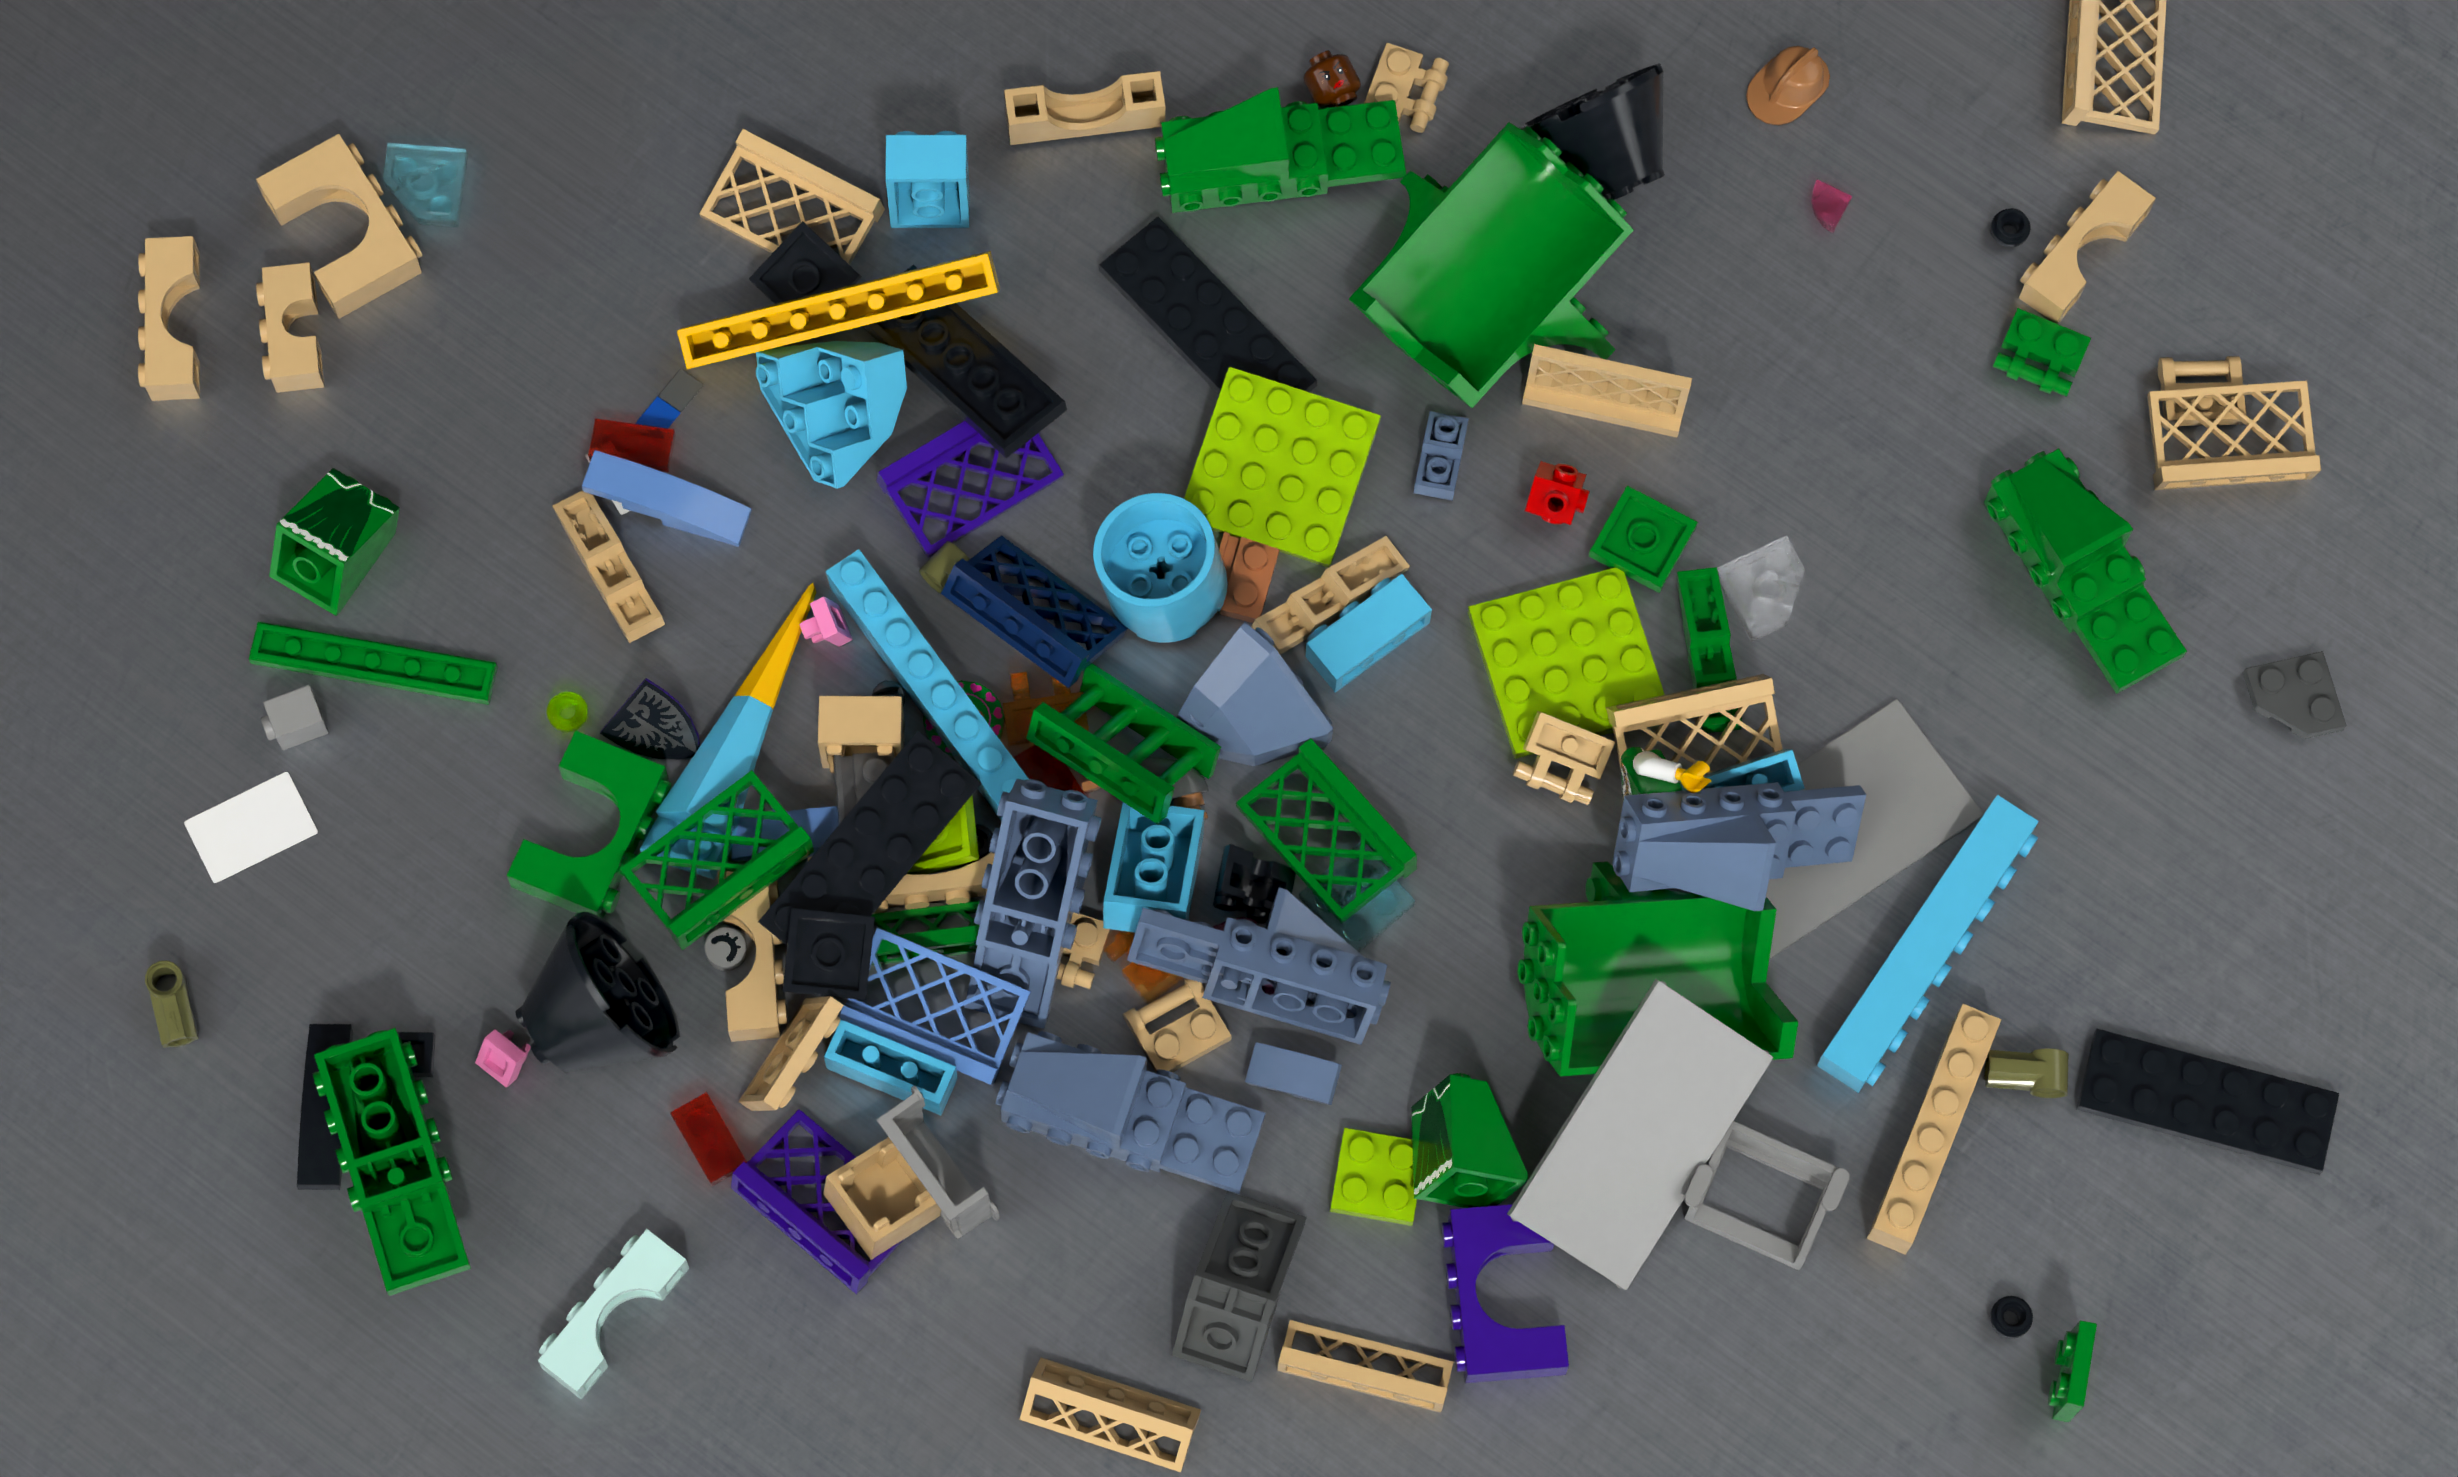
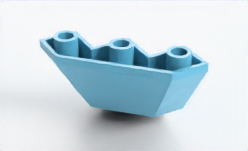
M830 341L777 347L756 352V377L760 390L811 477L816 482L836 489L844 487L892 435L907 390L903 350L877 342Z

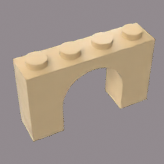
M340 134L256 178L263 198L281 226L309 210L329 202L352 204L368 216L369 226L362 242L351 252L314 272L320 290L338 319L421 274L422 271L418 258L423 256L414 238L411 235L405 238L401 233L399 227L403 226V223L393 205L385 207L379 198L384 193L373 174L366 176L360 166L364 164V161L353 143L347 146Z

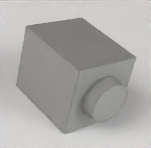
M310 685L263 702L267 716L260 718L268 740L277 739L282 751L329 734Z

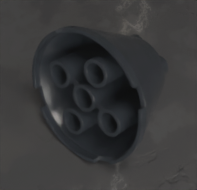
M1658 63L1616 80L1617 82L1605 87L1606 90L1597 91V89L1589 91L1523 124V127H1530L1542 139L1546 137L1554 143L1562 152L1559 158L1565 164L1570 162L1583 175L1588 173L1604 188L1601 194L1607 200L1609 198L1613 200L1621 198L1633 192V187L1642 183L1644 185L1665 175L1662 169L1664 74L1662 66Z
M580 912L568 921L526 1000L515 1011L518 1021L528 1030L534 1041L531 1044L534 1056L542 1064L545 1065L551 1062L565 1073L666 1057L678 1048L676 1045H673V1041L680 1037L677 1018L666 992L644 958L636 962L622 946L627 939L610 923L589 912Z

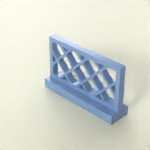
M878 927L872 939L869 967L870 971L874 963L877 973L869 976L868 982L880 978L888 1001L871 1006L858 999L848 998L839 1014L841 1020L956 1066L957 1071L990 1085L994 1084L1031 991ZM883 939L898 945L904 962L882 970L876 954ZM906 949L920 955L910 959ZM924 958H930L937 962L943 978L921 986L912 963ZM944 965L958 971L948 975ZM906 966L916 989L894 998L885 975ZM963 974L973 976L981 994L959 1003L950 980ZM982 981L997 987L986 991ZM945 982L954 1005L932 1014L923 991ZM1003 989L1018 995L1019 998L1013 1013L997 1018L989 995ZM918 993L927 1016L910 1022L902 1018L896 1002ZM983 998L992 1021L970 1030L961 1007ZM891 1005L894 1015L881 1010V1008ZM956 1009L965 1032L948 1038L940 1034L934 1018ZM1010 1019L1003 1033L1000 1022ZM929 1021L933 1031L919 1026V1024ZM994 1025L1001 1041L995 1057L979 1051L972 1034ZM967 1037L971 1047L957 1042V1040Z

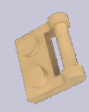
M2227 356L2225 360L2174 361L2172 357H2162L2158 361V378L2161 383V391L2243 385L2242 365L2239 356ZM2225 376L2227 382L2176 383L2175 377ZM2242 395L2234 406L2246 415L2245 396ZM2225 396L2224 398L2231 402L2235 396ZM2212 397L2202 398L2195 406V409L2212 423L2225 409ZM2184 399L2190 405L2195 401V399ZM2173 400L2162 401L2164 419L2174 425L2184 414L2185 410ZM2228 411L2217 425H2243L2244 423ZM2189 414L2179 426H2200L2202 424Z
M1186 978L1184 980L1185 984L1139 1010L1132 1008L1123 1013L1126 1024L1155 1073L1158 1069L1175 1072L1232 1039V1035L1211 1000L1202 998L1205 988L1201 982ZM1191 999L1194 1000L1198 1007L1197 1009L1149 1034L1145 1024Z

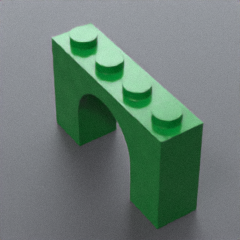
M575 730L558 766L562 779L610 799L620 811L618 830L606 847L597 853L584 857L566 856L523 839L506 876L510 886L514 889L576 914L589 912L603 919L606 913H613L619 901L620 891L617 889L623 878L620 868L637 856L634 852L640 840L644 841L652 828L654 818L651 816L657 803L661 805L669 793L671 782L668 781L669 778L665 766Z

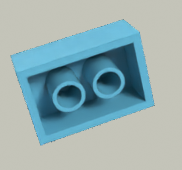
M902 131L895 135H886V188L891 228H969L970 183L966 135H958L952 131H941L935 135H918L915 132Z
M1122 802L1104 896L1103 928L1135 933L1143 908L1164 910L1174 917L1189 921L1203 843L1205 810L1170 806L1167 817L1157 825Z

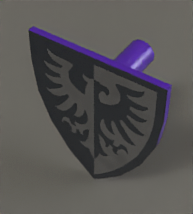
M647 678L644 679L600 731L601 735L636 754L657 759L679 760L692 758L700 747L698 732L687 711L678 700Z

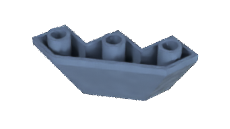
M1246 622L1239 627L1196 682L1177 718L1220 745L1219 759L1250 766H1258L1297 755L1299 753L1298 748L1310 738L1320 748L1326 747L1332 741V721L1318 708L1302 686L1303 681L1289 668L1276 648L1273 647L1274 641L1263 629L1257 627L1254 630Z

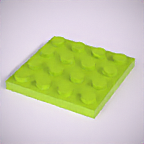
M1229 367L1184 499L1191 502L1204 514L1214 531L1230 533V536L1237 538H1247L1277 548L1282 553L1329 568L1335 557L1381 420V415Z
M1616 567L1468 606V616L1514 759L1534 754L1524 750L1523 747L1538 711L1602 736L1613 733L1612 725L1609 724L1606 707L1665 695L1625 573Z

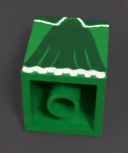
M332 468L277 523L269 577L337 616L396 534L400 507L392 503L388 498L380 496L363 486L354 478Z
M1464 1073L1450 1074L1411 1107L1414 1199L1463 1208L1497 1206L1528 1181L1527 1170L1487 1081L1471 1079L1469 1075Z

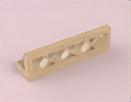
M1290 1320L1277 1371L1441 1413L1454 1362ZM1295 1333L1313 1337L1321 1351L1311 1354L1292 1349ZM1322 1339L1335 1343L1326 1347ZM1342 1345L1354 1347L1362 1361L1354 1365L1335 1360L1330 1352ZM1363 1350L1374 1352L1375 1354L1367 1358ZM1386 1355L1395 1358L1403 1372L1394 1375L1378 1371L1373 1368L1371 1363ZM1404 1360L1417 1364L1408 1368ZM1424 1366L1443 1370L1439 1386L1417 1381L1412 1373Z
M1040 1357L1031 1376L1019 1420L1181 1472L1201 1409ZM1036 1394L1052 1399L1059 1411L1049 1415L1033 1410ZM1080 1410L1092 1412L1100 1424L1090 1428L1079 1425L1073 1414ZM1121 1423L1132 1425L1140 1437L1131 1441L1122 1439L1113 1427ZM1165 1436L1181 1441L1177 1456L1160 1451L1154 1440Z

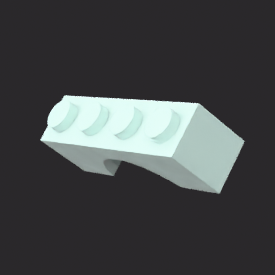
M648 1229L640 1237L636 1234L629 1239L621 1251L623 1258L614 1269L608 1267L600 1274L593 1286L596 1291L586 1302L580 1300L571 1309L566 1318L569 1322L559 1335L556 1333L550 1335L539 1350V1354L542 1355L538 1359L541 1368L580 1399L586 1395L608 1368L600 1348V1333L609 1313L621 1303L634 1298L646 1297L663 1301L689 1270L687 1260Z

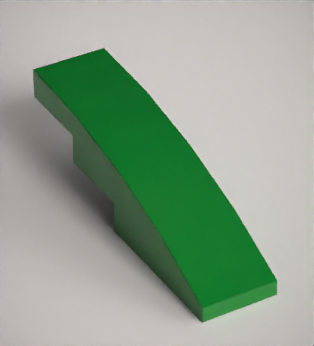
M1717 567L1678 571L1677 582L1693 689L1737 680L1730 648L1731 633ZM1738 708L1726 711L1734 716ZM1720 712L1708 715L1700 729L1706 733L1723 732L1730 719ZM1736 724L1733 730H1741L1742 727Z

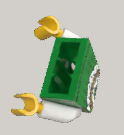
M1631 747L1621 756L1623 800L1626 795L1682 791L1679 780L1685 789L1691 793L1702 790L1711 782V779L1704 777L1710 771V766L1704 761H1697L1688 769H1683L1681 763L1666 760L1661 750L1644 751L1641 747Z

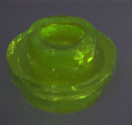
M562 692L550 700L547 707V717L555 729L561 732H573L585 724L588 717V707L580 695L573 692ZM566 708L575 710L574 716L569 719L562 718L561 712Z

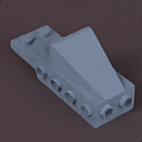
M1016 779L1010 793L1003 791L999 802L997 816L1003 818L1001 827L995 828L990 843L989 852L995 853L993 865H987L982 881V888L987 889L985 900H980L974 923L980 926L976 940L977 950L973 967L1030 990L1031 994L1019 1023L1044 1029L1048 1021L1064 948L1071 950L1076 936L1077 925L1071 924L1073 913L1079 914L1085 896L1083 887L1093 860V854L1087 852L1089 841H1096L1101 817L1095 816L1098 800L1088 798L1079 791H1062L1047 787L1043 782L1034 779ZM973 976L970 978L966 1000L981 994ZM982 981L986 991L997 987ZM1004 989L989 995L997 1017L1013 1013L1019 998L1018 995ZM983 998L964 1006V1008L989 1014Z
M1776 782L1707 788L1696 793L1684 790L1624 796L1612 862L1615 874L1621 877L1629 892L1677 888L1752 911H1763L1769 879L1783 878L1785 868L1852 862L1866 793L1860 785L1784 792L1779 783Z
M1280 887L1278 888L1265 928L1259 927L1254 922L1246 919L1235 920L1227 917L1223 931L1205 922H1191L1174 917L1164 910L1143 908L1127 958L1129 962L1206 984L1202 997L1204 999L1362 1045L1369 1025L1377 1024L1391 982L1384 980L1388 964L1362 956L1287 889ZM1270 988L1274 991V994H1266L1262 989ZM1307 999L1312 1001L1314 1006H1306ZM1347 1011H1350L1351 1013H1353L1354 1017H1353V1018H1347V1017H1346Z
M1039 1031L1038 1035L1027 1032L1024 1044L1016 1043L1009 1066L1015 1068L1011 1081L1002 1082L996 1099V1105L1001 1106V1120L1007 1123L1006 1125L1009 1128L1022 1133L1033 1131L1045 1135L1049 1141L1062 1146L1073 1144L1085 1148L1087 1153L1099 1158L1109 1159L1113 1157L1126 1161L1125 1164L1139 1171L1149 1172V1170L1160 1172L1162 1169L1240 1194L1266 1113L1187 1088L1186 1083L1180 1081L1181 1077L1173 1072L1158 1069L1156 1073L1147 1071V1058L1140 1055L1101 1054L1102 1052L1097 1048L1085 1044H1078L1077 1048L1061 1043L1062 1039L1057 1035L1044 1031Z

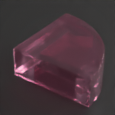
M1817 179L1812 192L1811 203L1819 223L1825 229L1834 233L1851 202L1852 196Z

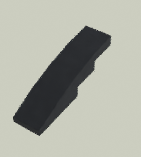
M351 1024L309 1025L301 1103L297 1171L298 1190H340L342 1170L335 1150L342 1148L338 1133L331 1135L324 1115V1111L330 1109L326 1095L319 1096L312 1073L319 1071L314 1054L323 1052L331 1046L347 1044L353 1041Z

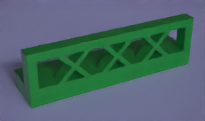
M980 901L872 915V917H875L874 925L943 955L952 956L976 953L977 950L976 940L980 925L975 924V917L972 918L968 914L976 913ZM958 915L969 923L965 927L938 928L947 916ZM929 918H937L934 923L927 920ZM917 920L928 928L925 932L901 935L897 933L906 921ZM889 923H896L892 929L886 925ZM883 939L876 954L880 964L904 962L898 945ZM906 949L910 959L920 955Z

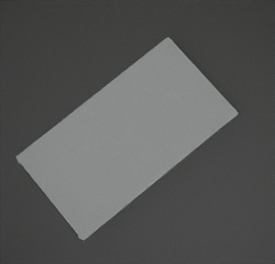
M1898 699L1797 764L1805 787L1803 790L1860 785L1866 793V799L1852 862L1788 867L1784 870L1783 878L1769 879L1766 897L1777 909L1770 959L1979 821L1984 815L1982 808L1973 800Z
M1655 979L1507 1215L1511 1216L1513 1221L1522 1223L1615 1283L1616 1287L1627 1290L1683 1202L1697 1168L1702 1164H1707L1774 1057L1767 1050H1762L1669 988L1665 982Z

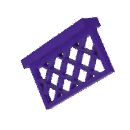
M963 421L879 471L876 481L884 494H888L922 550L929 558L947 541L951 543L958 541L1064 477L1063 471L1039 434H1036L1026 442L1025 448H1019L1014 452L1015 454L1023 455L1018 475L995 470L999 455L997 449L994 452L991 469L969 464L968 458L971 449L978 445L994 447L966 421ZM1030 442L1033 443L1037 451L1029 450ZM965 453L963 462L954 460ZM1027 456L1044 460L1051 474L1041 480L1023 477ZM944 465L960 468L961 473L957 489L934 484L936 470ZM966 470L989 475L985 495L961 490ZM931 474L929 482L920 480L925 476ZM993 477L1016 482L1014 495L1006 501L989 497ZM1021 483L1030 485L1026 489L1019 492ZM910 485L927 489L923 509L907 506L899 492ZM932 490L955 496L950 516L927 511ZM959 497L983 502L980 516L972 521L955 517ZM987 504L996 505V507L985 513ZM912 514L921 516L919 525ZM925 517L949 523L946 536L932 545L922 531ZM953 524L962 526L951 533Z
M798 1109L747 1163L743 1162L732 1173L731 1189L851 1291L857 1294L868 1283V1278L905 1239L868 1262L855 1251V1237L849 1229L831 1231L823 1224V1212L835 1210L830 1203H822L821 1184H825L827 1175H820L819 1156L836 1155L844 1162V1165L856 1158V1156ZM800 1125L812 1135L813 1148L789 1149L788 1135ZM818 1141L825 1147H818ZM783 1142V1149H776ZM814 1156L815 1175L791 1176L789 1157ZM766 1158H784L785 1177H767L757 1167ZM815 1184L817 1203L799 1204L792 1198L791 1185ZM786 1185V1192L779 1186ZM810 1212H817L818 1219ZM842 1239H849V1245Z

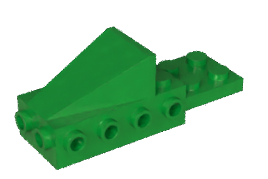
M1276 87L1257 94L1227 110L1216 111L1206 117L1191 118L1189 116H1177L1169 121L1161 122L1162 137H1155L1157 160H1165L1166 172L1160 173L1162 196H1170L1172 213L1232 207L1257 202H1272L1297 197H1311L1328 194V187L1398 179L1406 176L1395 100L1318 109L1317 103L1308 104L1304 101H1296L1281 107L1279 90Z
M2059 448L2049 454L2042 451L2029 458L2024 463V468L2014 473L2010 469L2006 470L1991 481L1992 485L1984 501L1990 517L1998 523L2006 535L2011 549L2024 562L2029 570L2031 579L2049 600L2056 617L2064 623L2070 633L2073 631L2077 633L2116 694L2185 656L2187 650L2144 587L2146 578L2143 565L2136 556H2130L2124 547L2133 528L2129 522L2099 501L2093 491L2086 490L2079 479V470L2071 458H2065Z
M396 1028L371 1033L366 1038L347 1044H337L323 1052L314 1054L319 1070L312 1073L319 1096L326 1095L330 1106L329 1110L324 1111L325 1119L331 1135L338 1133L342 1148L335 1150L343 1174L349 1172L353 1182V1186L347 1188L354 1212H363L388 1295L391 1296L471 1269L446 1182L453 1180L446 1156L439 1157L434 1146L435 1143L441 1142V1138L434 1117L426 1120L422 1105L428 1104L429 1099L422 1079L414 1081L410 1068L418 1065L411 1042L403 1043Z

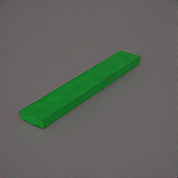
M263 622L257 623L249 655V661L254 665L486 705L490 704L498 670L497 663Z

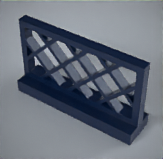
M1002 535L970 560L965 561L961 559L953 566L941 592L943 596L1067 688L1077 682L1081 672L1122 639L1128 629ZM1001 552L1012 560L1013 564L997 562L996 554ZM982 572L990 573L991 579L984 575ZM1001 575L1017 576L1018 584L1002 582ZM1027 578L1037 579L1045 587L1029 586ZM1014 596H1022L1023 603ZM1032 598L1048 600L1050 608L1034 606ZM1059 601L1069 602L1077 611L1061 609ZM1045 619L1054 620L1055 626H1053ZM1064 621L1080 623L1082 631L1066 629ZM1091 625H1100L1109 634L1093 633ZM1078 643H1085L1087 650Z

